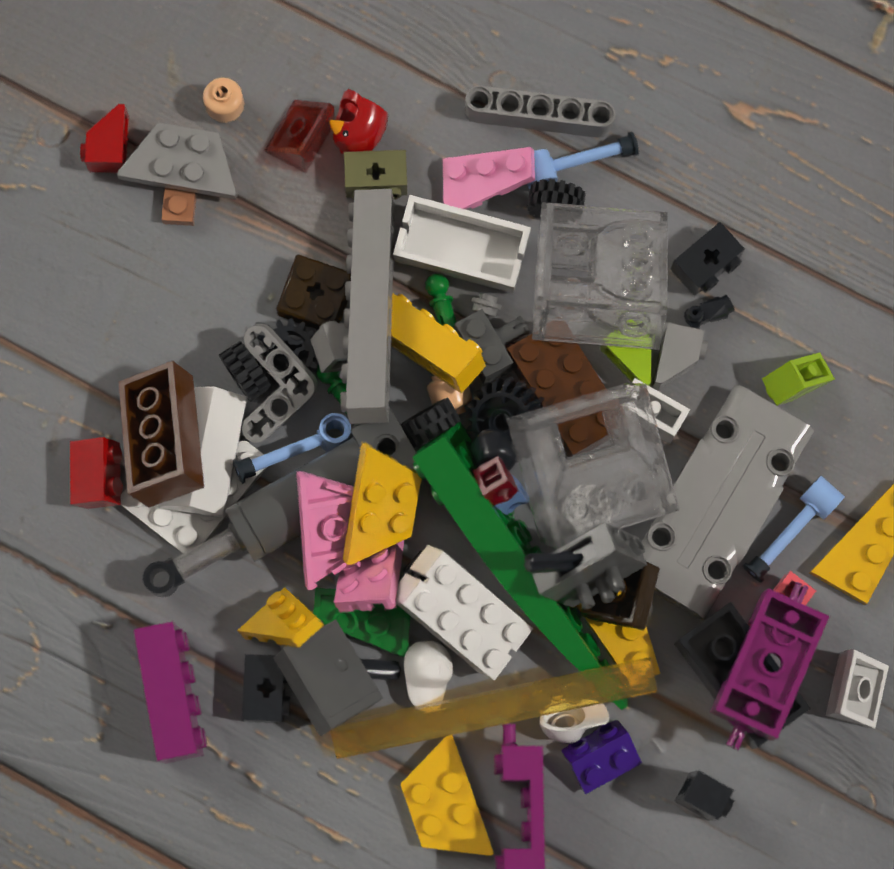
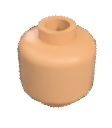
M217 78L208 83L204 89L203 101L206 111L212 119L227 123L234 121L241 115L245 102L241 87L230 78Z
M431 376L432 382L427 385V391L432 405L442 399L449 398L458 415L466 412L464 406L472 400L469 386L461 394L436 376Z

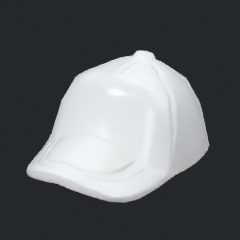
M418 641L407 650L404 659V673L409 699L414 706L426 711H433L441 706L447 683L451 679L453 672L450 653L442 644L436 641Z
M554 698L547 701L540 708L539 724L542 731L550 739L561 743H575L581 739L585 729L609 722L607 708L603 703L595 699Z

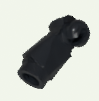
M727 295L717 296L700 303V306H691L685 311L684 318L689 327L700 329L702 324L727 319L728 315L735 311Z

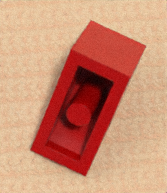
M118 104L86 132V143H81L80 159L81 162H85L89 172L118 173L119 169L127 161L129 114L125 104Z

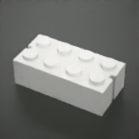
M409 195L402 220L403 228L399 230L393 252L395 262L514 294L531 227Z
M427 545L410 567L415 573L427 577V579L423 582L420 579L405 574L398 583L396 604L477 672L495 681L512 658L508 652L510 650L516 652L533 628L444 551Z

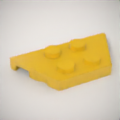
M361 443L342 559L347 565H352L412 536L421 477L417 472L406 465L400 464L389 455L379 452L368 443Z
M452 733L448 734L400 784L421 846L423 848L486 856L494 855Z

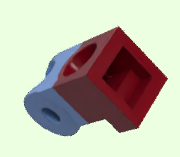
M498 456L473 470L482 495L505 515L513 512L518 506L530 502L527 492L520 481L506 469L504 462Z

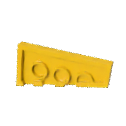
M894 483L809 572V574L863 605L868 604L894 556Z

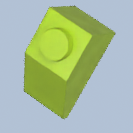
M629 317L602 342L600 350L631 382L636 378L650 386L652 339L649 337L650 332L641 322H634Z
M819 352L790 360L763 377L762 380L766 386L768 396L778 406L794 401L832 382L835 378Z

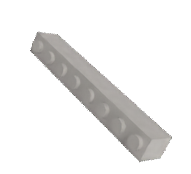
M392 189L354 190V203H349V220L353 221V228L348 229L347 233L348 246L352 247V255H347L346 257L347 273L351 274V281H346L345 295L346 300H350V308L344 309L345 328H349V336H343L344 355H348L347 364H342V381L347 383L346 392H341V411L347 412L350 424L389 423L395 204Z

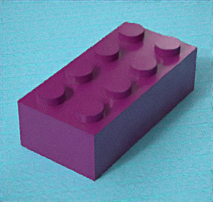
M173 621L133 629L157 761L167 764L204 756L202 748L208 747L205 729L198 726L197 716L202 715L199 697L195 696L191 689V684L196 683L193 665L186 661L185 652L190 651L187 632H184L183 628L180 629Z

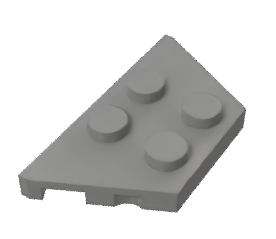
M158 122L119 169L117 174L119 180L235 200L237 197L220 135L212 131Z

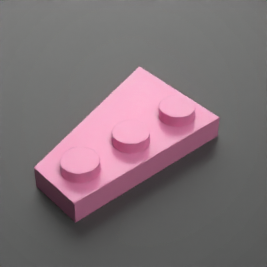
M531 147L443 158V204L466 210L470 207L474 209L483 205V201L498 194L502 196L535 181L534 150Z

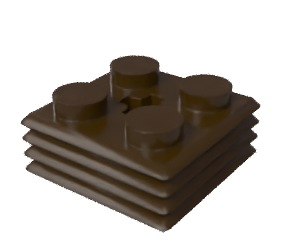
M296 255L276 307L277 315L288 320L293 319L294 322L300 324L304 322L306 326L318 330L322 324L329 321L340 323L348 302L345 295L346 281H351V274H348L347 270L302 255ZM320 289L323 297L317 296L315 300H312L309 292Z
M646 562L647 566L622 579L625 587L619 596L618 592L613 591L615 598L611 602L605 603L602 602L600 594L597 593L592 596L595 605L590 609L582 608L581 616L594 621L644 630L660 568Z

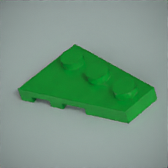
M315 588L313 614L320 621H323L325 625L336 619L344 634L405 658L409 645L410 615L396 604L395 608L386 610L383 604L380 603L372 604L374 607L369 611L354 610L352 612H340L334 604L336 589Z

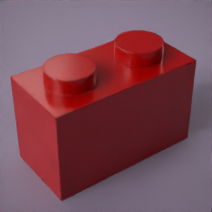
M105 437L70 441V505L86 509L121 505L123 485L120 479V463L122 461L120 442Z

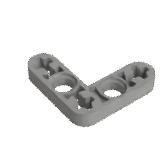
M257 324L250 327L245 332L244 344L250 353L279 383L280 387L243 422V435L247 440L254 443L262 442L270 437L309 401L318 389L317 379L274 330L265 324ZM254 332L257 334L263 332L266 335L263 339L264 343L269 348L274 344L278 348L271 351L265 357L263 353L268 351V349L262 343L255 345L253 342L256 339ZM276 354H284L288 358L289 367L286 371H279L274 367L273 359ZM297 368L299 372L294 374V376L299 381L305 379L308 381L309 384L306 389L309 392L302 391L299 393L296 390L299 385L293 377L287 381L285 376ZM280 398L286 401L288 411L285 415H277L273 411L272 403L275 399ZM266 416L271 419L261 428L264 434L261 432L254 434L252 432L254 428L252 421L258 423Z

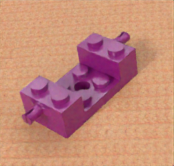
M795 582L790 597L769 588L761 593L749 621L751 626L728 679L722 683L710 710V713L725 719L733 726L730 737L725 744L728 747H732V749L739 751L746 733H754L770 741L778 739L830 616L802 604L808 587L806 585L802 586V583ZM767 654H773L779 658L781 666L778 672L771 673L764 668L763 659Z
M502 724L503 744H501L500 754L494 755V775H500V782H526V787H522L520 790L521 808H527V821L521 822V842H527V849H501V856H495V869H545L543 746H518L516 744V724Z

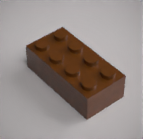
M562 317L507 348V352L513 361L512 369L520 381H526L525 390L534 387L536 388L533 395L535 399L538 397L544 398V401L539 405L541 409H548L549 412L543 416V419L551 422L549 429L570 462L625 430L628 424Z
M172 360L119 381L127 494L150 508L204 488L193 375Z

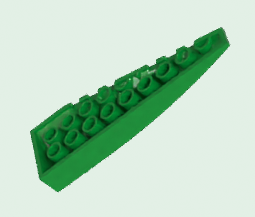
M457 423L449 428V430L431 439L412 458L415 461L413 467L422 479L426 478L432 486L431 493L440 506L445 505L486 566L547 639L621 710L625 709L628 705L629 696L606 659L602 661L598 659L601 653L592 634H583L581 630L583 626L580 621L582 617L576 607H567L565 604L540 595L532 573L525 570L526 555L543 553L539 546L536 545L532 548L529 542L532 541V536L525 522L520 519L516 520L513 516L515 514L514 511L505 515L482 495L473 470L477 467L471 453L472 438L462 423Z

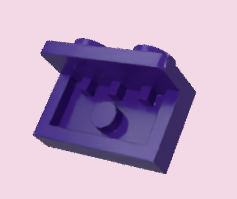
M618 720L599 726L596 731L575 743L571 742L569 746L561 750L585 795L642 764L629 733Z

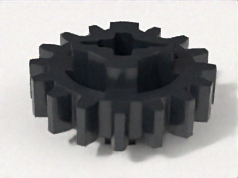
M280 319L277 320V328L273 329L274 332L300 360L307 358L308 355L304 365L309 370L316 372L318 365L314 361H317L310 340L315 335V331L310 330L306 333V324L304 322L295 327L293 319H289L287 326H283ZM258 334L257 339L259 343H262L268 349L269 347L263 341L266 336ZM289 335L298 336V337H300L302 340H298V341H297V340H295V339L289 337ZM275 345L274 348L268 349V352L263 353L264 356L267 357L271 351L278 347ZM276 354L273 359L274 367L280 366L287 370L289 360L288 358L286 359L284 354ZM255 359L258 366H262L257 359ZM262 367L264 375H269V372ZM295 368L292 373L285 376V379L288 381L293 377L299 384V380L294 376L299 370ZM270 375V383L274 385L277 381Z

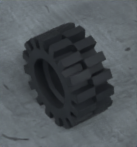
M541 179L540 182L534 181L530 187L527 211L530 215L534 214L535 218H542L546 222L552 220V223L557 224L558 221H561L563 224H568V221L576 223V220L580 221L582 218L586 192L582 191L580 186L575 187L574 183L566 184V181L560 180V182H556L555 179H549V181Z
M238 341L219 354L226 369L250 402L272 388L262 369L241 341Z

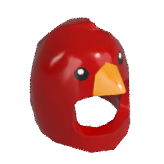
M347 89L341 98L336 119L329 120L330 127L333 130V141L336 147L340 149V153L373 151L386 130L389 117L387 111L376 103L362 97L359 93Z

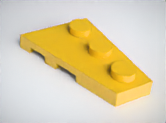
M284 587L281 591L273 593L267 599L266 604L237 631L247 640L256 637L260 642H267L271 639L278 645L299 648L323 626V623Z
M581 603L576 605L580 612L582 609ZM584 617L628 683L661 674L647 626L644 630L594 621Z

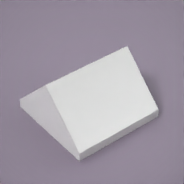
M853 649L839 653L825 716L875 729L889 666Z

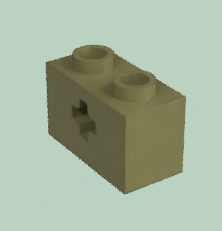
M406 150L344 152L346 197H352L354 200V190L392 189L393 199H399L401 195H407ZM374 173H379V180H373Z

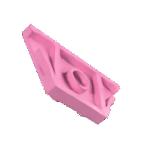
M300 471L296 473L304 581L309 591L318 587L316 582L331 572L336 575L347 566L342 559L354 486Z
M404 540L352 565H347L345 569L339 572L334 604L340 612H352L354 610L369 611L374 607L372 604L380 603L383 604L386 610L395 608Z

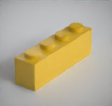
M392 293L391 346L462 394L486 367L481 354L483 352L481 347L471 339L465 341L459 337L457 331L450 325L444 324L442 326L436 322L433 315L427 310L415 308L411 301L403 294L395 295Z

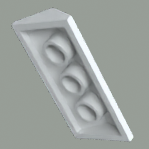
M215 386L194 387L204 488L160 504V508L224 518L234 469L233 460L236 459L247 397Z

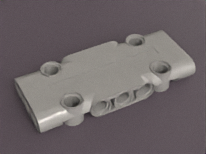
M740 385L733 387L704 438L700 439L655 515L654 522L642 540L645 547L643 555L646 562L660 568L654 591L656 595L693 617L705 620L724 585L731 577L734 568L744 558L784 489V482L794 469L798 458L814 433V430L808 424ZM716 427H727L731 437L728 439L719 437ZM772 458L781 459L785 464V471L775 470L771 465ZM657 531L663 532L668 538V544L665 546L656 545L652 539V534ZM715 564L721 567L723 571L722 579L716 580L709 575V565Z

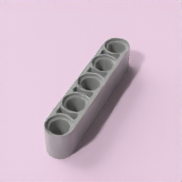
M487 86L471 88L467 92L465 100L466 116L473 122L601 138L611 132L615 119L613 106L608 102ZM480 100L486 103V106L475 108L472 103ZM511 104L516 107V110L506 112L502 109V106ZM535 108H542L547 112V114L543 116L535 115L532 112V110ZM573 112L577 118L573 120L566 119L563 113ZM596 115L604 116L607 122L597 123L593 117Z

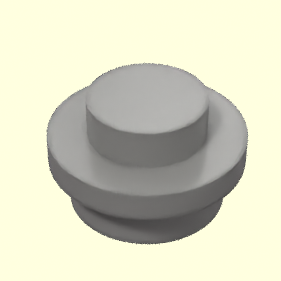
M480 293L479 298L472 297L471 300L474 303L473 311L477 312L483 309L485 314L496 317L497 311L501 310L502 305L497 304V297Z

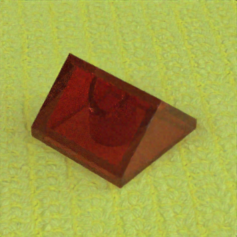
M294 100L266 146L265 151L306 173L332 130L329 120H335L334 106L324 102Z

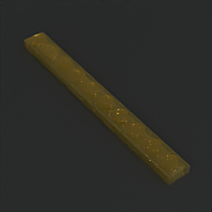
M648 657L346 721L331 730L330 733L336 758L340 759L658 692L651 659Z

